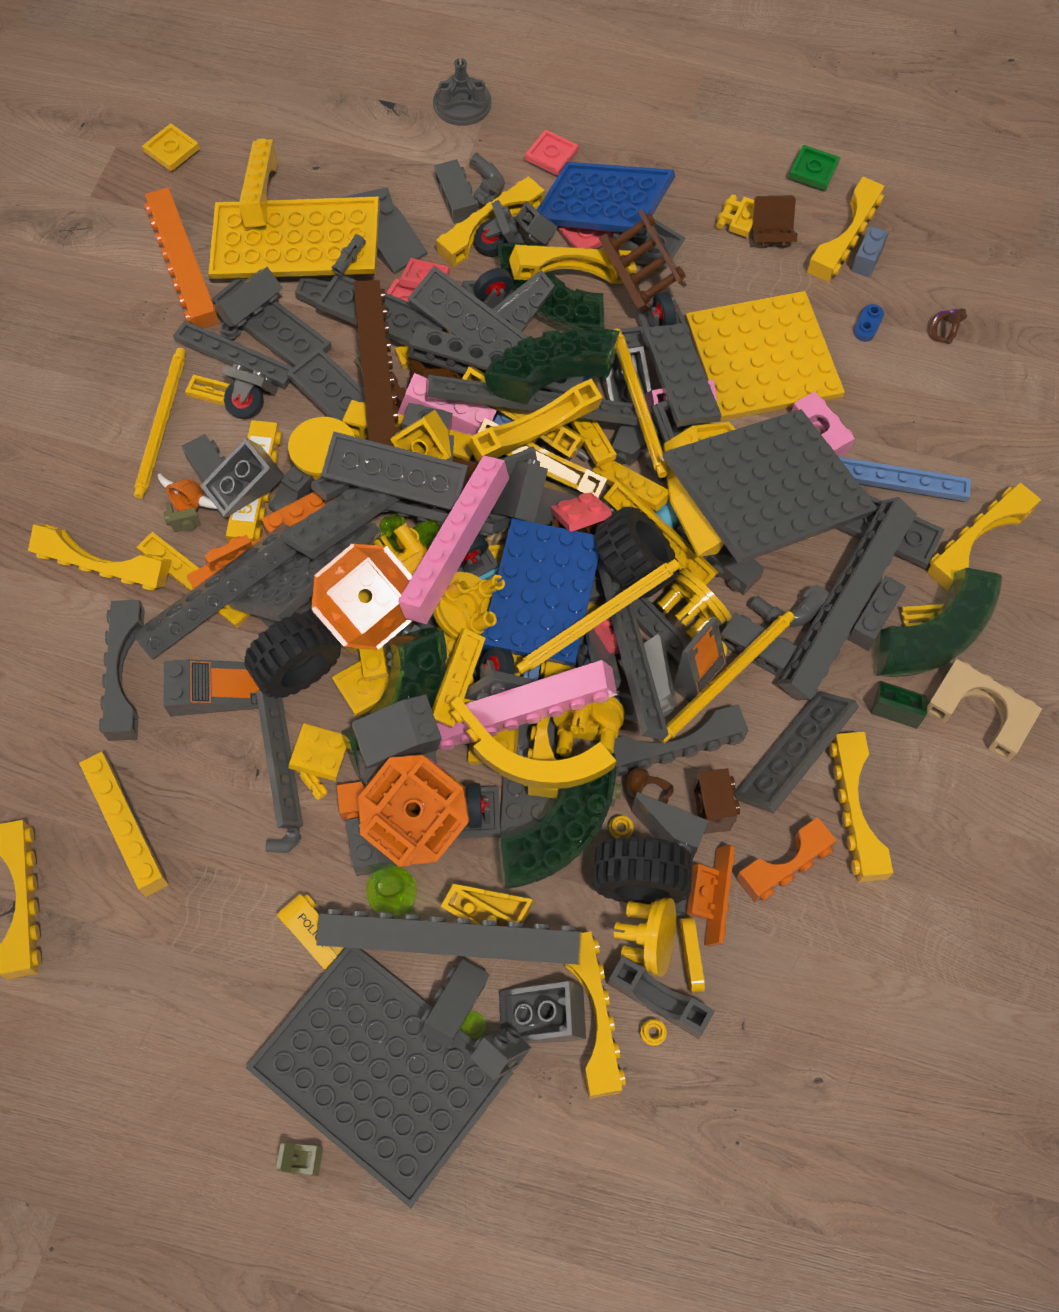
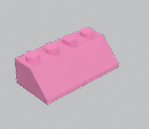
M414 373L398 414L405 415L408 403L420 404L438 410L442 409L453 413L452 430L473 436L478 433L485 418L490 421L493 420L497 410L478 403L427 397V378Z

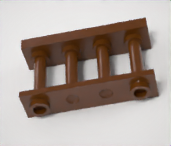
M640 209L638 210L642 218L640 222L617 238H611L605 233L599 237V240L637 309L642 313H646L651 309L648 302L655 294L675 281L682 287H685L687 284L684 281L686 275L683 269L675 265L654 227L656 224L655 219L650 212L646 214ZM647 228L652 238L626 256L624 254L621 256L618 250L621 248L620 245ZM657 245L662 256L637 273H631L628 268L630 263ZM667 263L672 274L648 290L641 291L638 286L640 280Z

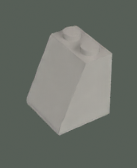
M657 634L645 642L644 647L663 716H667L674 710L673 707L677 705L668 651ZM621 659V660H619L618 662H619V664L621 665V667L623 668V670L625 671L624 666H623V662H622V659Z

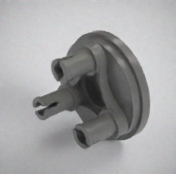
M458 58L454 62L455 74L453 78L441 81L438 84L433 98V105L436 114L443 121L452 125L468 126L480 122L488 115L491 109V95L483 80L469 77L467 74V61L461 58L460 65Z

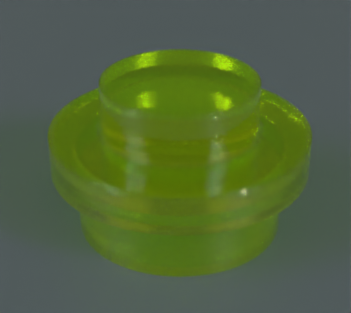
M469 1013L460 1030L472 1040H477L486 1031V1021L478 1013Z

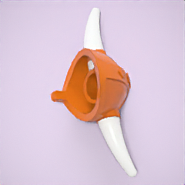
M161 473L157 474L160 483L166 488L169 499L177 511L190 508L197 510L199 506L217 509L211 499L203 495L202 488L196 481L184 479L172 482Z

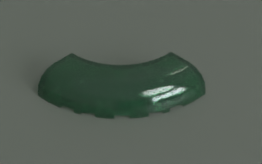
M497 243L501 268L510 273L513 281V292L528 281L515 280L513 277L509 258L515 245L539 246V243ZM546 272V276L555 285V290L536 314L557 326L581 333L604 331L603 293H593L579 289L574 291L566 287L565 283L554 274Z
M571 328V330L560 333L559 329L543 332L541 337L533 338L530 336L517 342V346L511 349L509 347L506 348L500 358H495L485 372L486 385L497 397L528 404L538 390L560 379L576 376L608 378L615 359L620 331L603 328H592V331H579L578 328Z
M964 568L955 572L946 603L931 618L919 625L906 627L890 626L882 629L876 676L905 677L922 674L949 663L963 653L979 637L990 621L1000 596L1002 575L971 568Z
M424 628L390 639L392 664L389 681L381 699L369 714L399 701L427 695L432 709L445 675L447 648L443 629ZM353 727L341 731L354 771L363 784L364 782L360 778L356 751L360 750Z
M616 765L608 773L593 781L574 787L561 788L557 803L536 826L515 835L500 837L498 853L504 889L522 887L545 879L569 865L588 847L599 832L611 805L616 783Z

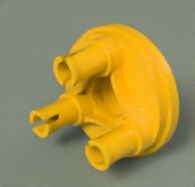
M331 417L309 419L296 427L289 438L288 451L293 464L305 474L312 476L314 480L322 477L321 474L333 431L355 437L351 428L338 419Z
M407 523L393 531L405 547L403 552L395 551L385 534L372 543L374 545L387 546L408 572L411 573L418 568L428 549L420 540H416Z
M684 568L678 572V576L675 578L676 582L670 587L671 590L657 602V605L665 613H668L681 599H685L688 604L675 615L679 621L687 614L680 622L685 627L698 613L700 614L699 619L685 631L691 640L694 639L712 616L717 618L719 625H722L724 622L727 623L732 619L730 612L717 596L695 575Z
M456 572L433 612L441 629L450 637L458 640L461 629L465 628L482 636L485 629L494 626L497 619L495 614L489 611L493 593L503 589L505 586L504 579L497 582L502 576L494 575L488 580H482L471 573Z
M609 697V700L606 702H593L587 704L583 709H571L563 712L560 716L553 717L554 723L558 727L557 734L559 736L556 753H559L560 756H570L572 754L573 739L578 738L591 741L600 740L609 753L613 755L615 739L618 737L619 729L624 722L625 712L622 704L615 697Z
M667 897L657 899L655 902H651V904L629 901L626 910L627 917L648 919L645 924L640 923L639 925L616 922L614 929L624 930L625 932L614 931V939L636 941L638 945H643L644 949L623 945L621 957L624 956L636 964H642L647 972L652 973L654 976L663 977L668 970L675 942V902L672 898Z

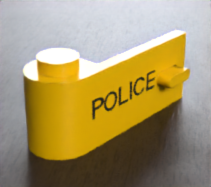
M299 893L276 915L320 966L327 971L345 948L316 945L319 914L314 910V907L317 905L308 894L303 897Z

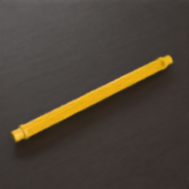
M614 329L612 331V341L654 470L657 471L659 478L666 477L668 475L667 463L663 459L664 454L625 336L622 335L620 329Z
M177 348L176 353L172 357L168 376L134 485L135 491L133 496L137 499H143L145 492L148 490L165 426L178 387V381L186 360V350L183 348Z
M675 559L669 563H664L524 657L523 661L516 665L517 670L521 675L528 670H533L674 574L673 572L680 568L679 563Z
M787 611L783 616L780 615L666 725L669 735L660 741L665 744L670 738L673 739L676 734L790 626V623L795 619L794 614Z

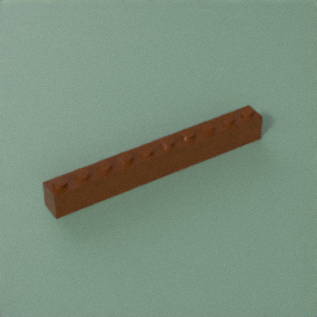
M380 280L354 281V301L367 436L370 441L395 447L390 439L400 432V427H395V423H398V409H393V405H396V391H391V387H394L395 383L394 373L389 372V370L393 369L392 356L387 354V352H391L390 339H386V335H389L388 322H384V319H387L386 305L382 306V302H385V289H380Z

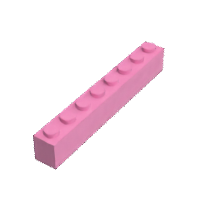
M483 455L398 600L405 618L424 624L428 623L509 480L504 460Z
M603 660L465 705L493 737L497 735V732L516 730L520 725L538 723L542 718L548 716L557 717L571 709L580 710L593 702H606L609 700V697L616 696L617 692L612 667ZM455 722L453 728L437 723L442 737L439 745L441 750H451L455 745L462 743H474L466 734L468 729L463 723L458 724Z

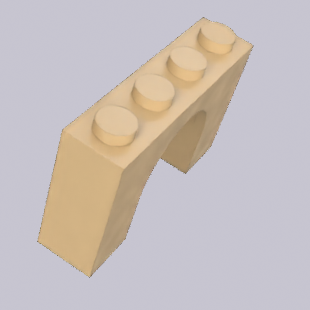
M956 659L928 703V714L946 723L963 698L979 696L989 700L999 711L1001 724L988 750L1010 761L1018 753L1042 708L1037 706L1034 701L1018 695L1012 688L994 681L991 676L973 669L967 662Z

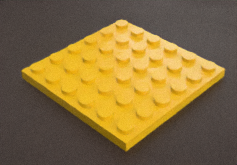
M806 291L686 313L685 320L707 380H714L717 396L716 403L721 412L720 421L792 408L795 402L813 392H816L824 401L844 397V388Z

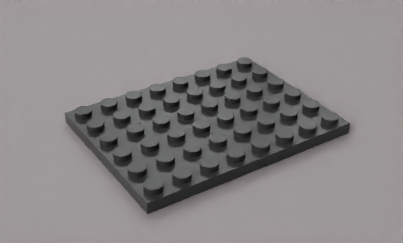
M802 409L665 451L663 459L738 564L873 515L878 510Z
M345 948L248 1064L246 1069L412 1209L511 1078L513 1072L510 1071L495 1080L488 1076L470 1059L476 1050L474 1048L476 1042L461 1030L449 1049L421 1034L424 1026L421 1019L428 1007L433 1008L358 948Z

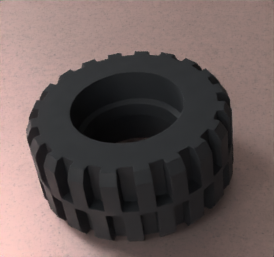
M623 507L597 527L594 536L595 546L600 553L601 560L604 561L607 570L614 576L613 578L624 589H627L664 563H669L673 559L678 562L677 558H675V552L671 548L668 539L663 535L662 530L655 525L656 523L652 519L648 518L647 514L633 507ZM679 569L673 572L674 574L640 598H649L670 584L677 577Z
M314 612L295 613L291 617H285L280 622L269 626V629L261 632L259 637L252 641L250 648H247L244 665L264 695L270 698H284L290 694H297L302 689H307L314 682H318L324 674H327L330 668L335 666L337 659L341 655V643Z
M649 837L609 839L606 842L600 843L595 850L592 884L599 895L618 902L628 903L633 901L651 904V902H655L657 899L667 897L672 898L675 903H679L687 899L691 893L693 857L684 846H679L675 842H667V840L663 839L657 840Z

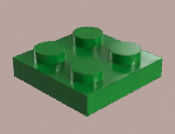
M803 145L788 178L826 191L839 164L840 157Z

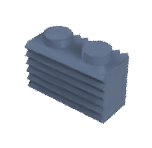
M874 226L869 227L856 254L851 269L852 272L865 277H871L889 234L888 231Z

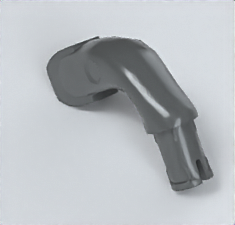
M476 152L469 163L477 168L484 178L481 180V185L476 189L474 197L480 203L487 204L500 195L504 189L505 181L494 164L487 162Z
M819 585L810 587L803 595L800 605L792 611L795 619L790 623L789 627L803 626L811 621L819 613L826 601L828 591ZM756 596L750 605V608L766 618L765 621L768 623H773L780 615L783 616L786 613L777 606L773 607L760 596Z

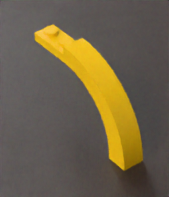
M459 697L450 702L452 708L450 714L458 724L463 723L468 729L466 734L474 743L478 741L473 746L474 753L492 770L516 783L544 789L569 788L593 781L615 768V758L601 742L580 755L563 760L540 761L522 757L499 744Z

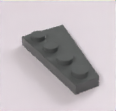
M540 270L492 310L522 332L555 290V285Z

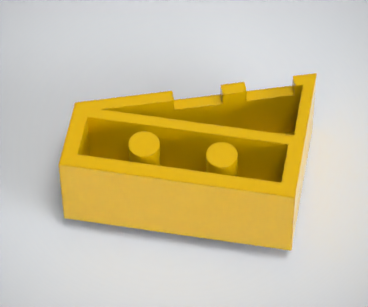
M453 884L440 907L459 918L472 919L471 924L482 925V920L498 921L497 926L508 927V922L524 923L536 901L529 898Z

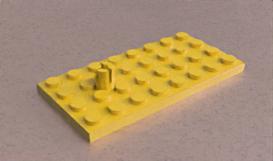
M379 197L267 200L268 215L266 225L254 227L244 226L239 202H215L208 274L211 279L250 278L257 271L268 266L275 277L335 275L336 273L331 267L340 257L341 250L348 246L355 234L362 236L366 240V244L357 254L356 261L349 265L343 275L376 274Z

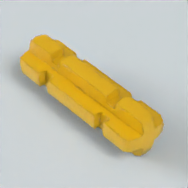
M296 771L300 773L299 776L309 790L313 791L312 794L317 800L327 796L328 790L324 784L320 783L319 777Z

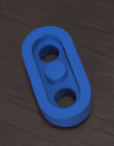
M870 304L864 308L854 329V335L858 340L868 342L874 338L884 316V311L880 306Z

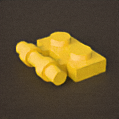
M732 194L729 199H726L723 205L724 209L717 217L716 228L723 229L724 225L729 224L730 232L748 238L753 227L754 200L743 197L742 201L739 202L736 201L737 196Z

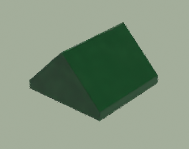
M880 681L871 714L917 729L928 713L926 695Z

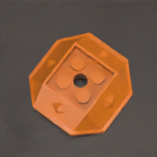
M351 544L314 575L312 611L344 647L380 649L412 621L405 618L398 602L412 575L387 546ZM367 589L372 593L373 597L369 603L359 601L358 594L361 590Z
M425 754L390 757L358 796L360 835L399 867L437 862L470 821L465 787ZM411 802L419 804L421 808L420 814H414L410 811L409 804Z

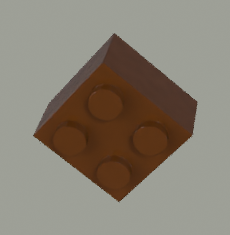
M728 768L700 771L695 780L693 792L698 817L708 820L704 834L731 831L734 822H736L737 815H740L739 801L734 800L733 795L735 780L733 776H730Z

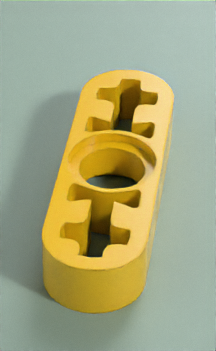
M694 917L681 918L680 932L690 993L704 992L705 982Z

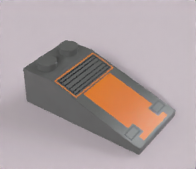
M714 616L711 617L682 653L674 683V691L689 702L725 669L727 664L718 621Z
M211 660L164 662L163 706L170 717L258 709L256 692L260 689L245 668L244 662Z

